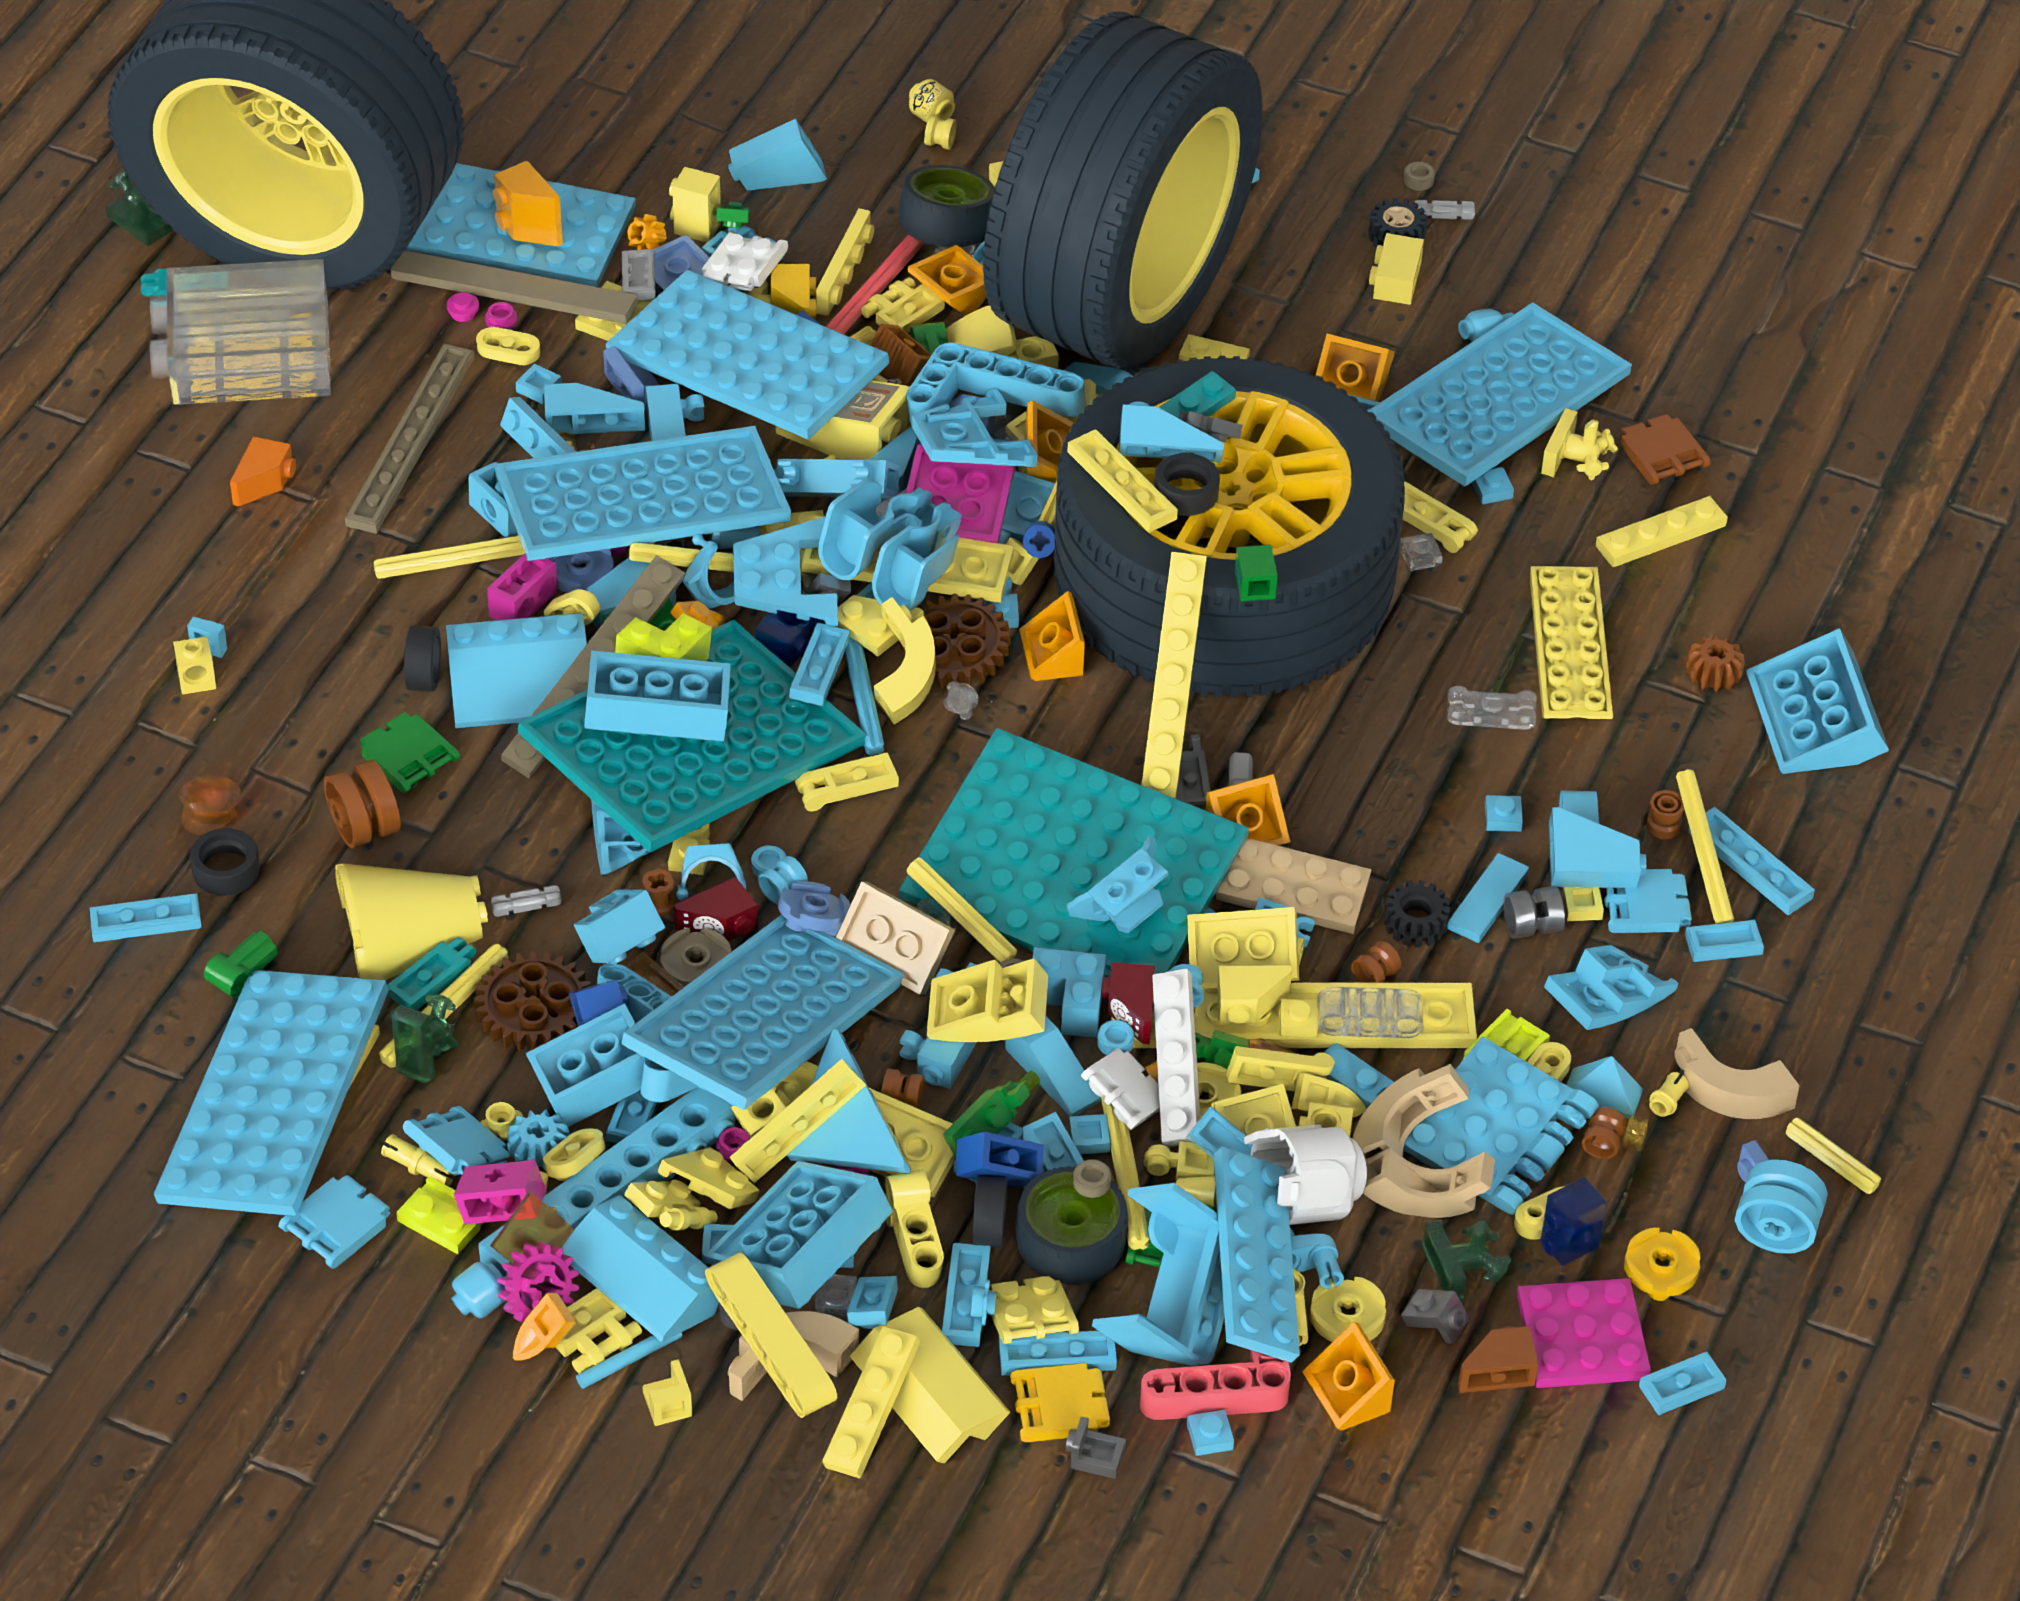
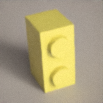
M684 167L679 177L672 180L669 190L670 196L673 197L670 218L674 220V234L680 236L687 235L691 239L707 243L713 238L721 225V221H716L717 207L721 205L720 176Z
M1386 233L1383 246L1377 245L1374 264H1378V267L1372 266L1369 285H1374L1373 299L1411 305L1422 262L1424 239Z

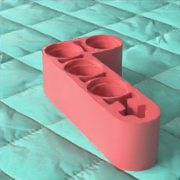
M1250 1350V1360L1247 1363L1151 1370L1143 1376L1141 1381L1140 1409L1146 1417L1153 1420L1187 1418L1188 1415L1225 1410L1227 1415L1278 1411L1284 1408L1288 1402L1291 1377L1289 1362Z

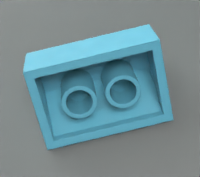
M625 1003L526 1053L556 1115H560L562 1123L566 1124L567 1127L641 1090L645 1057L622 1045L624 1032L635 1024Z

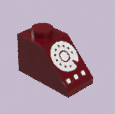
M734 877L674 904L675 929L680 931L690 928V933L702 932V928L711 929L720 933L727 941H730L739 936H745L758 928V905L740 881Z
M1111 962L1110 977L1103 976L1102 998L1109 999L1108 1014L1115 1020L1128 1023L1134 1031V1037L1142 1044L1150 1045L1153 1004L1152 975L1155 974V965Z

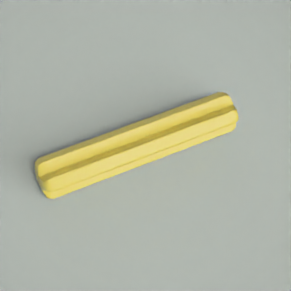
M1795 1118L1788 1124L1786 1135L1866 1194H1872L1878 1188L1881 1181L1878 1174L1802 1119Z

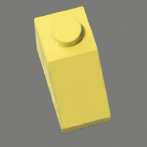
M1219 966L1217 983L1219 1023L1240 1024L1257 1022L1280 1003L1281 999L1286 998L1290 994L1292 966Z

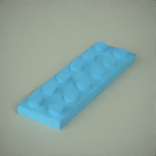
M1221 1147L1214 1154L1226 1342L1292 1363L1300 1355L1289 1210L1288 1206L1277 1204L1279 1177L1286 1175L1285 1167Z

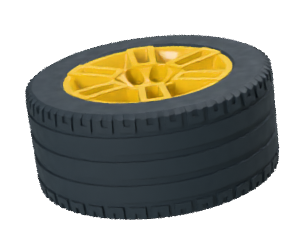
M1205 356L1204 359H1197L1195 357L1189 358V361L1176 360L1173 364L1167 362L1161 364V367L1158 368L1155 366L1150 367L1146 372L1139 371L1134 377L1128 376L1124 378L1122 383L1117 382L1112 385L1111 390L1106 389L1102 392V397H1096L1092 405H1087L1084 413H1081L1077 417L1076 423H1073L1071 426V430L1068 432L1062 447L1057 470L1054 543L1055 581L1059 597L1067 591L1073 595L1083 638L1087 637V643L1091 647L1095 646L1097 652L1101 655H1106L1107 660L1111 663H1118L1119 668L1123 670L1128 669L1130 674L1134 676L1140 675L1145 681H1155L1171 553L1177 552L1207 556L1190 694L1198 692L1202 696L1215 694V697H1222V695H1230V697L1245 695V697H1252L1253 694L1258 693L1260 696L1267 695V692L1272 691L1280 693L1282 689L1292 690L1296 688V685L1305 686L1311 680H1320L1322 675H1330L1334 672L1335 668L1340 669L1345 666V661L1353 660L1355 654L1361 653L1364 650V646L1368 645L1372 641V637L1378 633L1379 627L1382 626L1385 616L1388 614L1396 584L1405 504L1404 472L1399 452L1396 451V445L1394 441L1390 440V434L1384 430V425L1381 421H1376L1375 414L1368 412L1364 404H1359L1356 397L1347 395V391L1343 388H1336V384L1331 381H1323V377L1318 375L1312 376L1311 372L1306 370L1299 371L1294 366H1283V363L1280 362L1274 364L1269 363V360L1262 359V361H1257L1251 357L1240 359V356H1233V358H1226L1225 356L1211 358V356ZM1214 371L1236 389V396L1234 400L1209 417L1243 425L1240 439L1227 438L1226 443H1224L1221 462H1213L1220 473L1218 500L1214 507L1205 513L1188 516V520L1176 540L1167 537L1157 529L1149 533L1067 452L1068 442L1096 429L1119 451L1123 404L1129 405L1132 402H1144L1149 404V406L1159 408L1196 381ZM1124 456L1154 486L1155 470L1165 458ZM1180 478L1169 482L1175 488L1182 490H1196L1205 486L1199 481L1187 478ZM1251 534L1263 545L1272 546L1278 574L1276 599L1241 602L1235 575L1236 554L1225 553L1228 546L1242 547L1246 545L1250 540ZM1211 537L1206 548L1195 546L1200 538Z

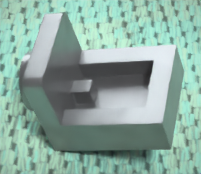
M806 573L803 576V595L837 593V606H839L851 593L850 580H841L822 573L819 575Z
M1418 1289L1401 1315L1407 1327L1438 1328L1445 1343L1450 1344L1455 1343L1469 1320V1316L1456 1292Z
M1081 1416L1077 1430L1071 1428L1067 1437L1065 1451L1071 1452L1070 1468L1116 1479L1125 1451L1126 1439L1088 1430L1089 1418Z

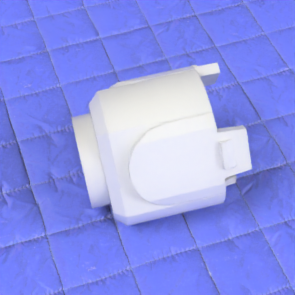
M1321 1124L1272 1130L1266 1128L1244 1137L1245 1144H1253L1250 1156L1285 1167L1286 1175L1279 1177L1277 1204L1288 1206L1290 1225L1343 1219L1351 1211L1353 1201L1358 1200L1364 1192L1367 1180L1364 1154L1358 1143L1350 1138L1340 1126L1322 1128Z

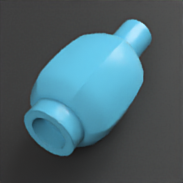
M1493 309L1472 311L1468 313L1464 320L1459 322V333L1463 339H1469L1473 342L1514 314L1512 312L1501 314Z

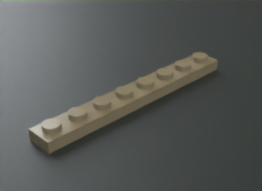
M656 555L532 716L587 690L591 650L615 653L617 634L635 617L650 623L682 582L685 572ZM519 733L501 754V761L529 779L545 759Z

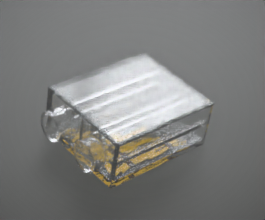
M323 259L167 268V294L150 295L153 334H167V339L150 340V360L153 379L170 378L173 405L331 396L329 309Z

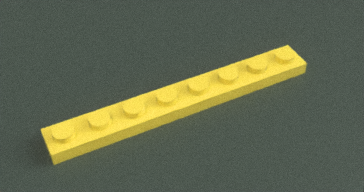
M1172 552L1142 786L1176 799L1207 556Z

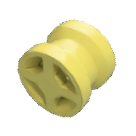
M930 115L925 129V145L933 146L939 144L942 148L950 150L955 139L956 120L951 118L940 120L938 116Z

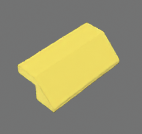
M917 1307L888 1321L887 1325L875 1327L850 1355L851 1359L863 1371L882 1326L918 1337L921 1343L892 1408L937 1462L945 1464L969 1436L986 1440L1010 1413L1007 1407L921 1307Z

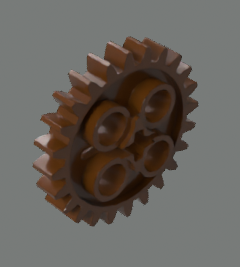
M956 593L953 594L951 601H946L942 595L939 596V604L935 605L930 600L926 601L927 610H923L924 618L931 629L935 646L936 669L933 683L938 680L940 689H943L948 682H952L954 690H957L960 682H965L969 688L972 687V679L974 678L982 683L985 682V672L993 676L996 675L995 665L1004 666L1003 656H1009L1010 654L1009 645H1011L1008 621H1004L1003 612H996L993 603L985 607L984 598L982 597L975 603L971 602V595L969 594L966 595L963 601L958 600ZM900 642L902 659L904 660L906 652Z
M531 951L529 959H524L520 953H516V962L513 963L503 958V968L492 965L490 967L491 976L482 975V985L476 986L477 997H474L477 1022H482L483 1033L491 1032V1040L493 1042L503 1038L504 1048H508L513 1042L517 1043L518 1052H521L526 1045H531V1050L539 1045L545 1044L577 1028L578 1024L569 993L590 987L591 983L590 981H585L584 971L576 972L575 962L564 966V956H559L555 961L550 960V952H546L542 959H539L535 951Z

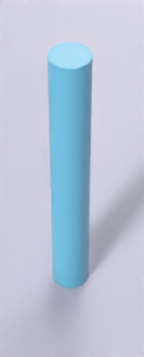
M682 1332L663 1342L652 1335L577 1374V1382L584 1389L678 1340L683 1336Z

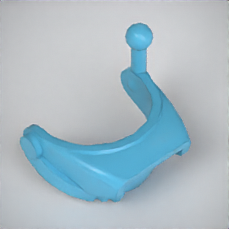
M695 534L692 537L693 543L701 545L703 548L686 571L683 580L684 585L695 600L700 601L708 609L735 602L734 582L721 590H711L708 583V565L718 546L715 542L705 541L701 534Z
M731 844L687 847L682 867L681 884L677 885L678 891L676 896L679 900L683 901L688 898L689 894L685 884L691 870L698 864L710 860L719 861L729 866L746 889L743 871Z

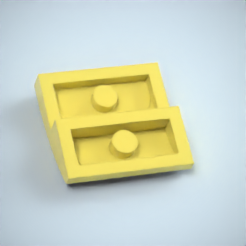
M991 306L983 307L964 316L946 329L948 343H958L1009 356L1018 348L1014 327L999 319L991 310Z

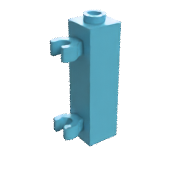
M678 384L646 386V407L651 441L686 436L683 418H688L691 421L704 420L703 395L694 394L686 399H680Z
M777 459V468L774 470L784 495L788 497L838 498L853 486L865 480H871L883 486L880 498H893L898 495L900 465L887 460Z
M970 962L967 968L976 966L977 964ZM940 969L936 978L953 972L947 969ZM905 1030L900 1039V1044L904 1046L899 1055L908 1060L917 1059V1074L924 1075L925 1082L951 1090L977 1042H949L932 1040L929 1037L925 1040L916 1032Z

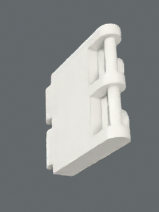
M729 232L703 266V276L726 286L732 283L729 287L733 289L751 291L754 286L760 287L787 252L788 242L786 240L772 242L760 236H754L752 239L745 238L737 233Z
M1118 1048L1091 1065L1081 1074L1085 1081L1090 1080L1089 1086L1096 1095L1105 1097L1104 1102L1108 1106L1112 1104L1115 1107L1114 1113L1116 1117L1125 1123L1130 1130L1160 1111L1159 1084L1151 1075L1144 1076L1142 1072L1145 1069L1129 1051L1123 1053Z

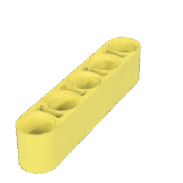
M738 1252L707 1268L705 1275L712 1292L795 1413L803 1418L836 1401L837 1393L832 1380L748 1258L742 1252Z

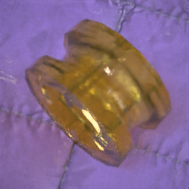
M1635 1115L1630 1116L1624 1135L1623 1147L1627 1148L1629 1145H1634L1637 1151L1642 1150L1648 1131L1649 1119L1638 1121Z

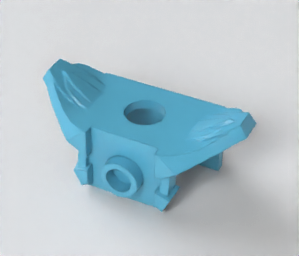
M1148 837L1141 849L1087 893L1067 903L1069 916L1096 921L1112 920L1118 931L1128 934L1163 906L1159 889L1155 890L1153 887L1167 877L1169 873L1154 860L1157 846L1156 839Z

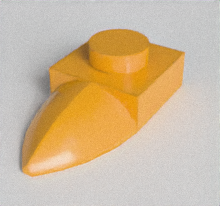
M700 601L677 602L670 611L676 620L684 613L711 626L712 630L725 624V617L708 609Z
M547 1293L523 1322L515 1340L514 1360L530 1359L541 1353L545 1348H555L576 1323V1320L558 1293Z

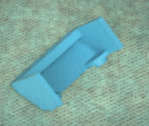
M1175 1183L1130 1188L1128 1196L1152 1212L1148 1226V1235L1153 1245L1164 1253L1147 1317L1141 1314H1131L1128 1316L1094 1319L1092 1327L1132 1353L1189 1366L1207 1365L1214 1358L1224 1321L1218 1214Z

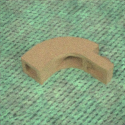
M1692 1028L1679 1033L1675 1059L1678 1066L1684 1070V1076L1689 1082V1088L1686 1092L1701 1105L1717 1113L1742 1119L1768 1118L1795 1109L1800 1086L1781 1060L1753 1070L1734 1069L1716 1060Z
M1451 1064L1425 1075L1418 1068L1387 1087L1369 1105L1360 1118L1352 1139L1360 1146L1365 1160L1388 1148H1391L1403 1157V1147L1411 1131L1428 1116L1469 1099L1470 1089Z
M1388 1148L1365 1160L1367 1180L1363 1194L1379 1205L1402 1214L1428 1218L1461 1215L1474 1210L1476 1196L1491 1189L1495 1159L1488 1153L1483 1152L1451 1168L1429 1169L1407 1161L1394 1150Z
M811 1311L787 1312L786 1315L824 1370L838 1377L852 1360L850 1357L851 1353L859 1346V1329L837 1317ZM741 1336L739 1338V1356L732 1361L728 1369L730 1394L743 1401L767 1371L747 1341Z

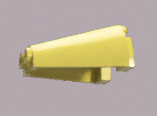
M353 864L335 865L336 884L342 909H346L359 978L387 980L406 971L443 941L450 944L457 937H461L466 941V945L483 938L481 923L488 922L484 901L477 902L476 899L477 896H481L477 875L461 876Z

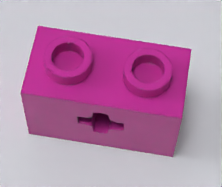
M536 1160L466 1166L454 1197L465 1224L528 1219L536 1217L546 1192V1187Z

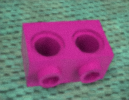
M524 553L487 588L489 617L496 621L532 617L558 592L556 563L548 558L528 561Z

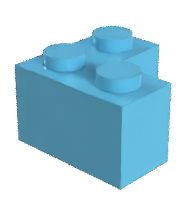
M617 889L590 905L589 909L592 914L573 924L592 963H610L613 965L624 960L627 957L626 951L635 946L641 948L655 941V934L665 928L647 890Z
M1034 947L1033 958L1036 959L1048 974L1046 1004L1062 1006L1061 1034L1097 1038L1106 955Z

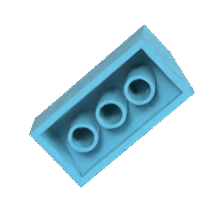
M621 1195L593 1207L560 1247L563 1249L562 1255L572 1257L571 1267L578 1270L583 1277L661 1342L709 1319L716 1313L719 1300L707 1282L705 1270L708 1267Z

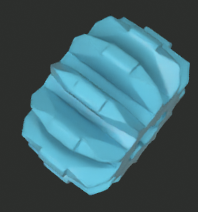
M530 1109L528 1118L517 1116L515 1125L509 1127L507 1133L509 1141L507 1143L510 1157L515 1158V1162L536 1160L537 1166L542 1167L546 1171L543 1160L544 1156L570 1135L569 1129L566 1124L562 1123L560 1115L549 1117L546 1109L541 1115H535Z

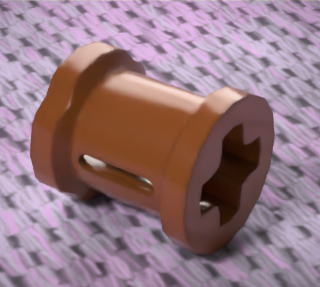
M663 869L648 871L643 876L642 886L644 890H647L659 916L667 915L674 909L675 904L674 896L671 893L674 887L672 875Z

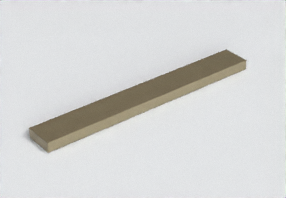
M406 250L390 270L392 279L624 324H627L639 304L638 295Z
M443 343L345 517L346 527L375 534L378 533L474 361L473 350Z

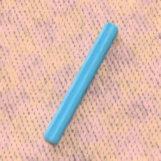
M849 637L844 653L860 728L867 734L864 739L865 751L870 756L874 754L879 755L884 751V741L864 649L861 644Z

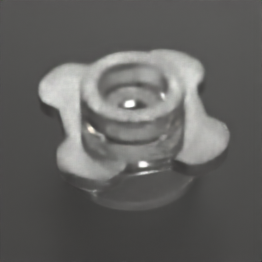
M957 681L950 682L947 685L948 696L943 702L945 708L948 711L958 713L963 720L970 719L973 715L971 710L978 704L976 691L968 684L959 685Z

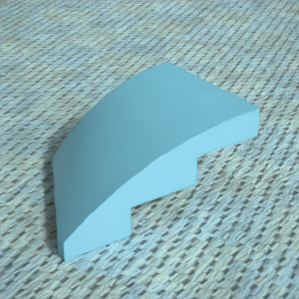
M591 799L595 843L601 876L608 875L650 853Z
M1612 945L1584 949L1575 972L1548 976L1544 988L1586 1030H1591L1617 1023L1652 1007L1675 992L1679 983L1672 978L1663 981L1648 973L1649 966L1631 958L1625 952Z

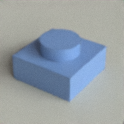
M1756 1140L1742 1145L1737 1169L1744 1182L1747 1180L1749 1171L1757 1163L1769 1160Z

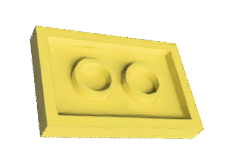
M1295 907L1187 915L1189 964L1198 967L1202 971L1203 983H1218L1219 966L1291 965V981H1300Z

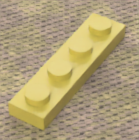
M858 208L816 289L817 314L829 316L834 304L838 305L840 303L844 285L851 282L855 263L860 264L865 244H870L872 241L874 225L870 224L871 211Z
M1096 429L1068 442L1067 452L1149 533L1177 520L1178 509Z
M1711 496L1598 536L1596 547L1614 568L1726 526L1728 517Z
M841 1059L749 1141L744 1143L741 1148L730 1156V1159L753 1183H756L862 1090L866 1084Z
M882 1326L822 1462L827 1469L861 1479L921 1343L916 1335Z

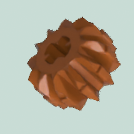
M1716 635L1711 640L1701 637L1698 643L1692 644L1686 661L1687 673L1690 674L1691 682L1700 683L1702 690L1706 687H1713L1715 692L1720 687L1730 690L1734 683H1739L1745 665L1744 654L1740 651V645L1730 644L1729 637L1724 640H1718Z

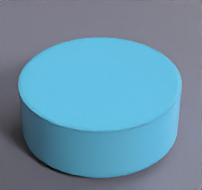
M770 845L758 848L751 857L753 873L759 877L767 869L774 870L778 861L786 857L785 852L779 847Z
M1111 1020L1104 1023L1098 1031V1047L1105 1055L1118 1048L1123 1053L1126 1051L1130 1053L1134 1046V1031L1132 1027L1121 1020Z

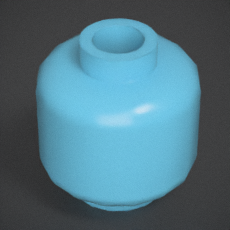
M476 1262L453 1280L452 1287L456 1295L451 1300L464 1316L471 1312L477 1318H484L505 1302V1300L498 1298V1293L505 1290V1285L497 1282V1278L503 1277V1275L491 1262L487 1265L482 1262Z

